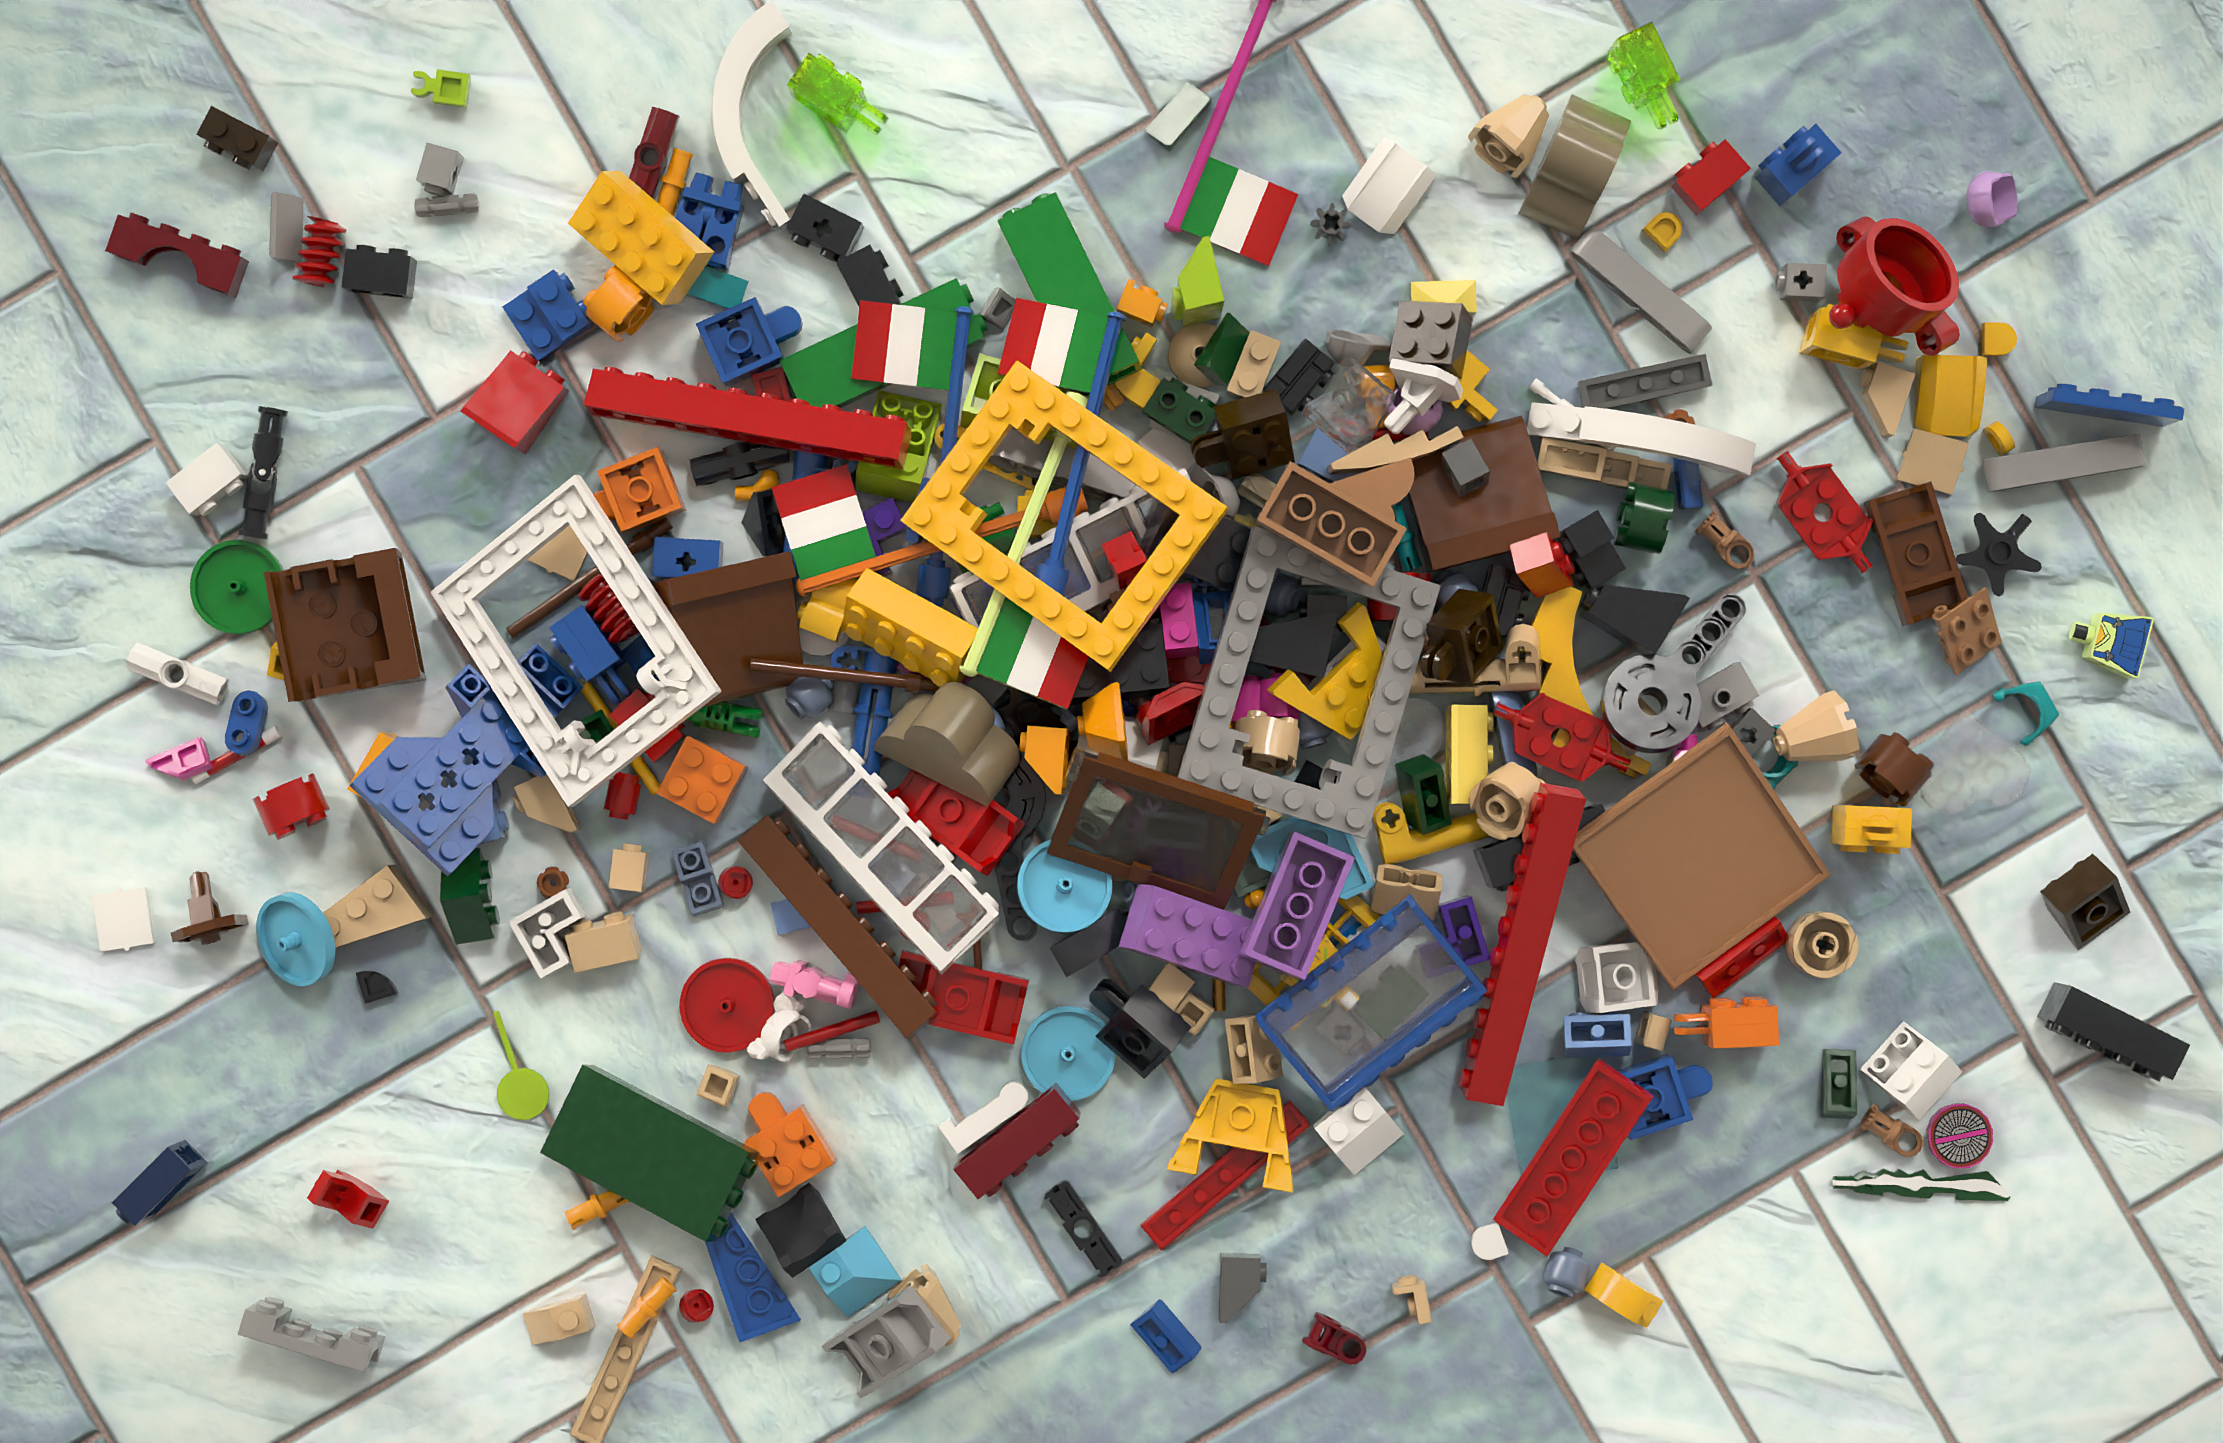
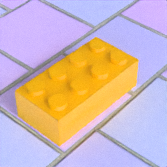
M601 171L568 222L574 230L661 305L680 304L715 253L621 171Z
M868 568L865 569L846 597L841 631L845 632L851 639L862 641L873 647L880 655L889 656L902 663L908 670L919 672L930 678L937 686L947 682L961 683L965 675L960 671L959 667L964 665L978 630L972 624Z

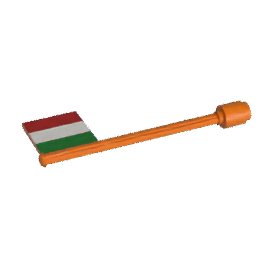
M847 464L772 487L800 577L796 582V589L802 597H806L807 593L860 577L866 568L876 572L941 551L929 541H925L876 557ZM1067 487L1047 493L1037 520H1050L1052 526L1058 524ZM1082 488L1074 518L1083 512L1089 511ZM1026 510L981 523L974 533L983 538L1018 527Z

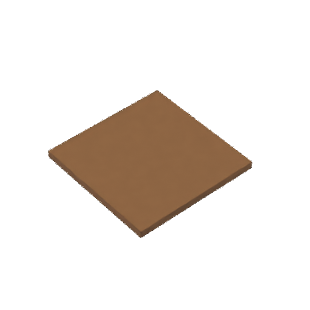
M1727 723L1577 832L1573 847L1575 855L1672 990L1683 984L1831 876V873L1757 764Z

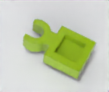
M437 69L436 78H431L423 71L413 72L415 78L425 81L422 89L411 88V93L414 96L424 98L433 94L432 102L434 104L467 108L471 82L470 74Z

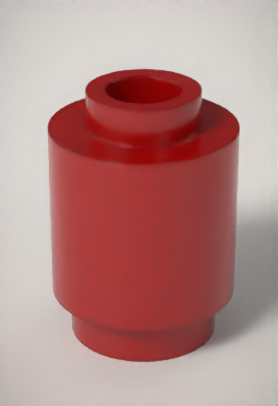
M618 772L613 776V779H609L603 808L610 810L609 817L628 820L629 814L636 815L641 784H638L640 776Z

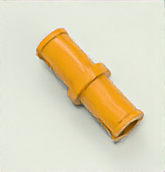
M673 148L666 175L661 177L660 182H663L657 200V203L672 216H674L681 189L684 190V187L687 185L684 180L691 158H693V154L677 148Z
M608 1190L600 1195L597 1193L591 1195L590 1200L570 1210H566L564 1213L568 1223L572 1224L571 1228L575 1230L577 1227L597 1217H600V1219L606 1217L607 1212L630 1201Z
M662 1276L644 1297L640 1296L635 1301L637 1305L617 1324V1327L632 1339L650 1318L654 1319L659 1314L657 1310L677 1291L676 1287Z

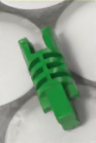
M723 702L700 708L686 720L694 721V726L758 738L760 735L759 727L737 722L738 717L753 720L761 719L763 710Z

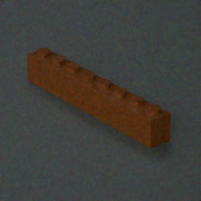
M766 815L737 841L900 1032L910 1040L939 1015L934 1008L938 1005V1002L926 989L923 992L917 989L913 984L917 980L915 975L905 964L899 968L892 959L896 953L884 940L880 943L875 940L871 935L875 929L863 915L857 919L851 912L850 908L854 904L842 891L836 894L829 884L833 880L821 866L816 870L808 862V859L812 857L811 854L800 842L794 845L787 835L791 831L778 817L773 821Z

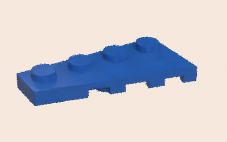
M730 1212L727 1219L729 1226L723 1237L718 1238L717 1241L705 1242L740 1343L800 1321L801 1318Z

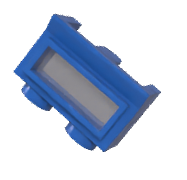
M1229 591L1192 592L1199 665L1212 663L1231 599V592Z

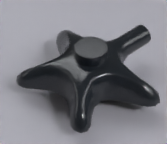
M1977 513L1973 521L1979 537L1978 549L1956 556V562L1960 565H1971L1984 569L1989 577L1992 592L1998 597L2004 593V578L2007 571L2023 570L2038 572L2042 568L2038 560L2027 556L2018 548L2017 541L2020 535L2032 522L2024 514H2021L2007 531L2000 533L1989 523L1985 515Z
M1010 686V697L1008 700L993 707L1001 716L1002 721L1012 725L1014 740L1018 748H1020L1021 732H1027V726L1065 727L1060 721L1061 716L1055 714L1049 707L1038 708L1037 697Z

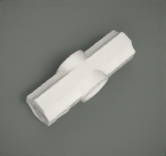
M136 643L133 649L130 650L126 660V669L215 705L220 704L228 690L229 679L140 643ZM177 665L181 666L184 671V676L178 683L172 679L171 675L172 670Z

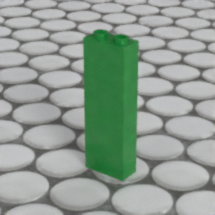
M1056 192L1050 195L1048 193L1041 194L1032 200V204L1021 209H1010L1003 214V218L997 220L1036 302L1105 316L1114 311ZM1121 327L1107 386L1142 370L1139 359L1123 327ZM1081 392L1082 396H1084V397H1087V396L1090 395V394H1088V393H1083V392Z
M957 278L899 305L955 311L960 306L970 307L969 303L973 302L974 299L967 284L960 286ZM980 313L976 315L971 314L967 349L985 341L983 333L988 331ZM857 324L779 360L796 398L809 402L811 406L822 407L823 404H831L842 408L892 385V383L851 379Z

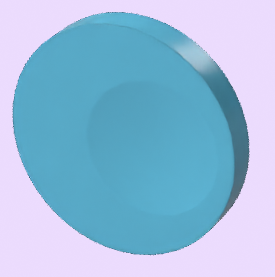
M1070 838L1068 842L1069 846L1102 856L1093 846L1084 841ZM1048 840L1035 847L1023 861L1017 877L1018 899L1026 915L1043 929L1055 933L1077 932L1096 922L1106 910L1112 894V876L1046 854L1051 841Z
M294 892L277 895L262 905L256 922L257 940L262 955L273 972L285 982L295 986H308L325 978L334 964L335 941L329 922L319 907L307 897Z
M1059 1006L1037 1017L1029 1026L1021 1049L1022 1065L1033 1086L1043 1093L1053 1084L1057 1083L1071 1101L1086 1098L1097 1092L1110 1077L1115 1063V1053L1095 1037L1105 1025V1022L1095 1013L1078 1006Z

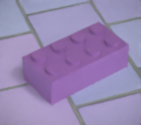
M1295 831L1288 833L1239 955L1297 980H1305L1355 857Z
M1137 885L1119 947L1233 986L1246 988L1249 987L1256 964L1255 961L1239 955L1253 920L1153 885Z

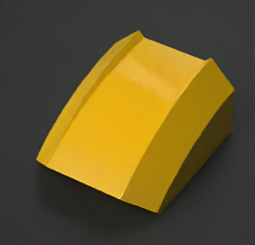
M1939 354L1934 356L1922 355L1916 358L1914 426L1920 430L1942 436H1970L1978 430L1984 403L1987 358Z

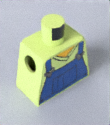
M2109 613L2093 614L2090 625L2076 621L2072 623L2069 631V640L2084 644L2082 659L2123 678L2137 679L2141 671L2154 618Z

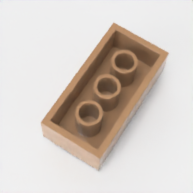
M1291 461L1255 521L1256 524L1369 589L1373 588L1407 530L1406 527Z

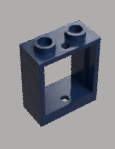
M186 1140L168 1146L112 1202L117 1208L116 1214L125 1223H132L134 1226L153 1218L208 1162Z

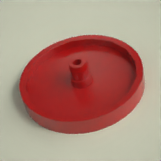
M719 958L701 965L689 976L680 995L679 1008L685 1029L697 1043L716 1052L729 1053L746 1049L756 1038H761L763 1027L774 1014L773 1003L775 999L771 984L756 966L737 958Z

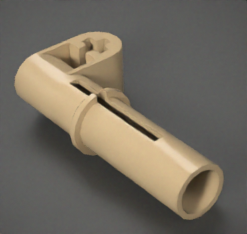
M1526 624L1512 627L1507 633L1505 659H1494L1472 685L1425 678L1421 672V661H1418L1409 694L1474 692L1475 696H1480L1483 692L1541 691V656L1538 632L1535 628ZM1520 646L1525 647V659H1519ZM1488 681L1498 682L1500 685H1489Z

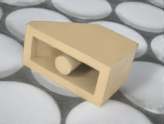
M1878 361L1872 364L1871 368L1866 367L1860 381V386L1864 387L1861 397L1881 437L1888 439L1895 436L1915 373Z
M547 774L543 778L536 776L514 787L517 794L513 796V799L520 813L525 812L527 817L568 832L581 830L572 807L566 805Z
M586 1293L523 1313L532 1344L561 1340L590 1331L595 1325Z

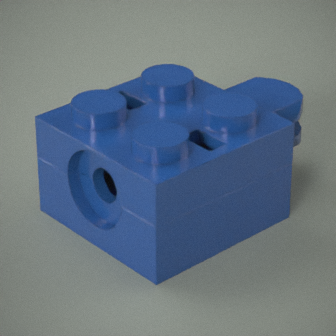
M1814 124L1809 130L1803 125L1782 144L1786 150L1782 151L1778 147L1758 165L1762 171L1754 178L1779 206L1784 204L1842 153L1817 124Z
M754 297L696 323V326L722 383L729 387L752 377V374L763 372L780 364L779 360L783 359L784 356L778 344L797 336L802 331L803 322L800 314L791 306H783L764 314L759 301Z
M580 605L549 627L554 634L550 639L560 653L564 652L566 655H569L573 661L569 664V667L579 680L583 679L587 682L599 683L609 699L617 705L621 702V699L606 676H610L626 698L632 694L630 688L616 670L627 661L618 645L609 643L608 638L610 634L602 633L600 629L602 622L595 623L593 620L595 613L588 612L586 606Z
M1667 1054L1617 1070L1654 1095L1627 1138L1634 1140L1693 1120L1688 1100L1704 1096L1711 1091L1713 1080L1709 1071L1699 1065H1691L1677 1070L1673 1057Z

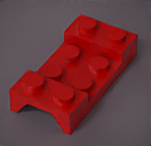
M912 769L899 787L887 793L892 799L897 796L910 810L907 816L914 823L920 820L932 833V838L987 877L1026 824L994 800L987 807Z
M906 950L901 951L899 968L905 964L917 978L913 982L920 992L926 989L938 1002V1005L934 1008L939 1015L928 1025L1009 1044L1015 1043L1029 979L958 963L952 964L941 975L922 954Z

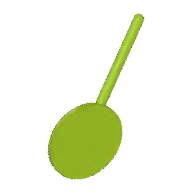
M495 1011L493 1015L512 1069L501 1079L498 1085L497 1100L499 1106L508 1116L514 1119H532L538 1116L547 1106L549 1100L548 1084L544 1077L535 1070L518 1068L500 1012Z

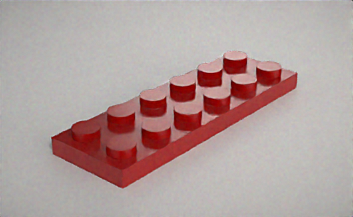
M1598 1059L1493 1220L1548 1257L1654 1095Z

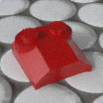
M1182 682L1154 696L1152 700L1139 707L1136 720L1142 728V736L1148 746L1194 723L1205 685Z

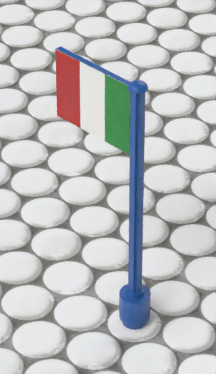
M1016 298L997 374L1006 376L1015 362L1019 361L1055 387L1090 394L1086 409L1099 417L1122 323L1126 321V318L1120 312L1115 311L1105 316ZM1078 444L1049 559H1046L1045 564L1038 563L1035 577L1063 597L1070 571L1064 569L1065 563H1063L1090 455L1087 450Z
M860 300L851 379L949 390L941 465L956 444L970 318L974 311L967 306H960L955 311ZM943 551L930 554L929 559H926V565L919 564L916 595L940 607H944V599H948L951 568L945 567L946 561L943 560Z

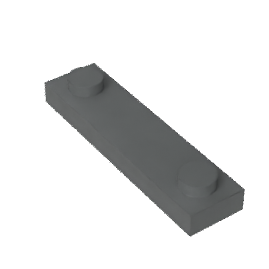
M1706 354L1577 382L1582 408L1588 406L1604 409L1713 386Z

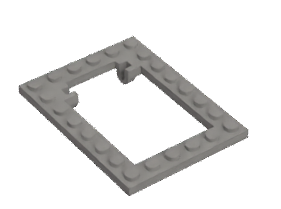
M1253 526L1178 778L1254 802V805L1366 839L1427 634L1426 624L1431 620L1441 585L1384 568L1374 587L1369 589L1274 533ZM1276 569L1397 607L1352 763L1348 765L1329 759L1324 765L1320 776V790L1242 766L1244 756L1241 755V750L1244 743L1249 742L1250 734L1229 728ZM1337 772H1339V773H1338V776H1337L1336 783L1334 784L1335 776H1336Z

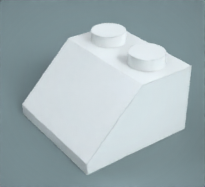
M1366 1087L1353 1094L1354 1096L1348 1104L1343 1107H1337L1333 1111H1328L1313 1124L1314 1129L1354 1176L1404 1135Z

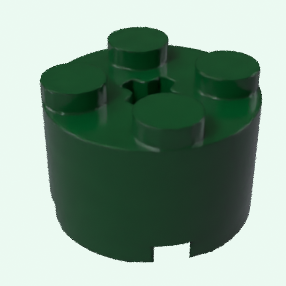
M1628 481L1624 494L1626 503L1620 502L1617 509L1616 521L1621 522V527L1617 526L1613 545L1660 554L1669 532L1666 528L1668 520L1672 519L1675 494L1666 489Z

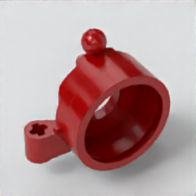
M1867 216L1860 217L1838 230L1836 236L1837 244L1846 254L1837 268V278L1841 292L1837 295L1839 304L1834 305L1829 312L1831 325L1837 329H1847L1852 324L1861 328L1869 325L1876 331L1890 337L1900 336L1904 333H1915L1917 346L1928 356L1940 353L1959 340V328L1945 312L1957 298L1959 291L1958 274L1947 251L1929 232L1903 219L1886 218L1875 222Z

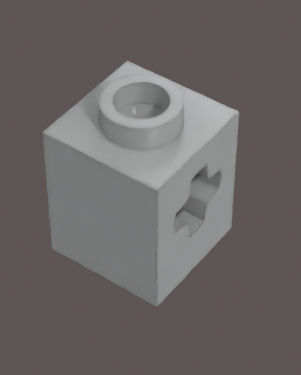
M426 143L416 180L424 186L423 191L437 196H443V192L453 194L464 157L456 150Z
M1785 264L1781 267V271H1778L1776 274L1775 287L1776 291H1780V300L1819 302L1825 298L1827 265ZM1799 275L1801 281L1806 282V285L1801 289L1799 283H1794V279Z

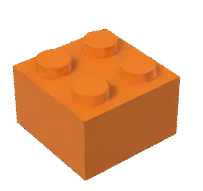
M686 736L656 794L713 824H719L749 766L693 736Z

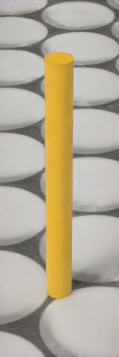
M591 682L584 684L581 692L595 712L602 709L615 730L619 725L609 716L611 712ZM638 756L630 764L653 796L657 793L660 783L643 758Z

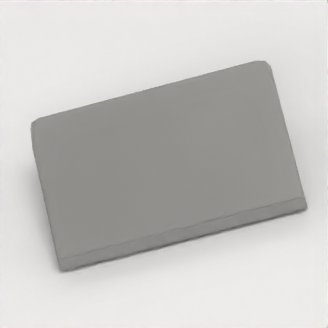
M272 192L269 256L278 262H301L302 257L298 255V252L302 250L304 201L297 196Z

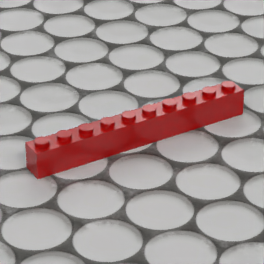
M605 367L604 370L593 368L584 406L593 416L904 469L912 431L908 423L899 416L886 415L885 418L875 417L871 412L861 409H855L853 413L841 411L840 407L831 404H823L822 407L811 406L809 402L801 399H791V402L781 401L778 397L767 393H761L759 397L747 395L746 391L737 388H729L728 391L717 390L715 386L708 383H697V386L688 385L683 380L673 377H667L666 381L658 380L644 372H636L635 375L623 374L622 370L614 367Z
M1540 782L1538 792H1534L1530 804L1532 811L1530 823L1525 824L1522 833V841L1524 843L1522 854L1517 855L1514 863V873L1516 874L1514 884L1508 887L1506 893V904L1508 905L1506 914L1501 916L1498 923L1497 947L1492 948L1489 963L1491 970L1489 978L1485 977L1483 980L1487 992L1483 994L1481 1008H1477L1475 1011L1473 1038L1468 1039L1465 1049L1467 1061L1465 1068H1461L1458 1074L1457 1084L1466 1100L1504 1106L1586 798L1578 789Z

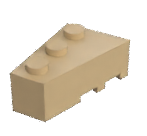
M387 865L323 912L332 929L335 948L433 917L396 865Z

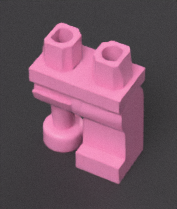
M797 960L792 962V965L781 961L774 963L769 982L784 986L783 994L792 997L802 994V998L812 997L843 1008H853L860 984L851 973H848L845 980L826 975L818 967L807 968L809 962Z

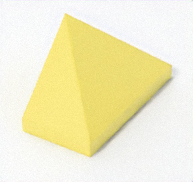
M1476 280L1411 282V301L1462 303L1469 314L1477 313Z

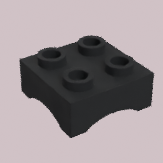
M810 1183L801 1187L783 1205L765 1212L755 1219L773 1248L782 1269L792 1278L847 1241L819 1191Z

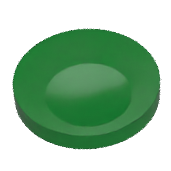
M229 540L211 547L197 561L190 579V595L197 613L207 624L226 633L249 634L266 627L273 619L263 572L283 571L279 560L265 547L245 540Z

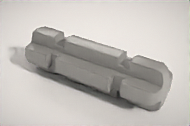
M475 193L463 194L462 198L459 195L432 197L433 200H429V197L417 198L414 203L415 212L418 217H431V213H434L435 216L461 214L463 210H465V213H477L479 211V199Z
M857 1038V1042H853V1039H828L826 1042L807 1046V1054L810 1059H821L822 1055H826V1058H853V1055H857V1058H868L871 1055V1041L868 1038Z

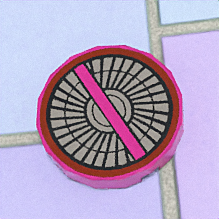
M1956 1103L1940 1108L1931 1117L1926 1129L1931 1153L1941 1163L1953 1168H1970L1979 1164L1989 1154L1993 1144V1128L1988 1117L1978 1108L1965 1103Z

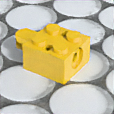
M1827 304L1826 308L1821 307L1809 315L1799 351L1801 354L1859 370L1874 364L1877 358L1895 363L1904 362L1905 355L1891 349L1907 350L1909 342L1906 340L1884 335L1869 325L1861 328L1852 324L1847 329H1837L1829 321V312L1834 306L1833 304Z
M1833 805L1831 844H1840V851L1867 852V847L1873 846L1874 853L1900 854V848H1911L1912 808Z

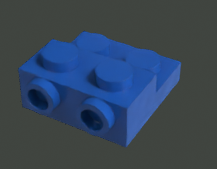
M554 269L527 286L528 290L502 306L538 362H541L593 327L586 316L587 307L583 305V300L577 302L571 293L575 287L565 273L559 275Z

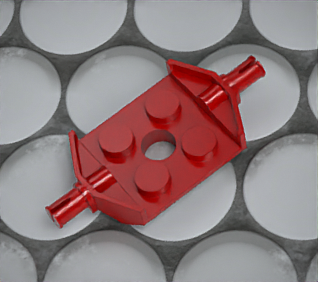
M1788 450L1776 459L1788 474L1776 504L1817 560L1839 557L1851 558L1861 574L1871 568L1873 565L1861 551V546L1872 526L1873 519H1868L1831 469L1833 465L1829 463L1802 468L1798 466ZM1818 504H1825L1830 509V517L1826 522H1820L1814 516V509Z
M1543 692L1529 701L1520 710H1514L1498 702L1495 707L1497 709L1493 711L1492 715L1507 720L1512 725L1515 754L1577 781H1585L1603 765H1610L1625 773L1628 767L1623 764L1630 765L1631 759L1615 754L1611 750L1610 731L1606 727L1604 720L1553 699ZM1557 728L1564 729L1569 735V741L1564 747L1555 746L1551 740L1552 732Z

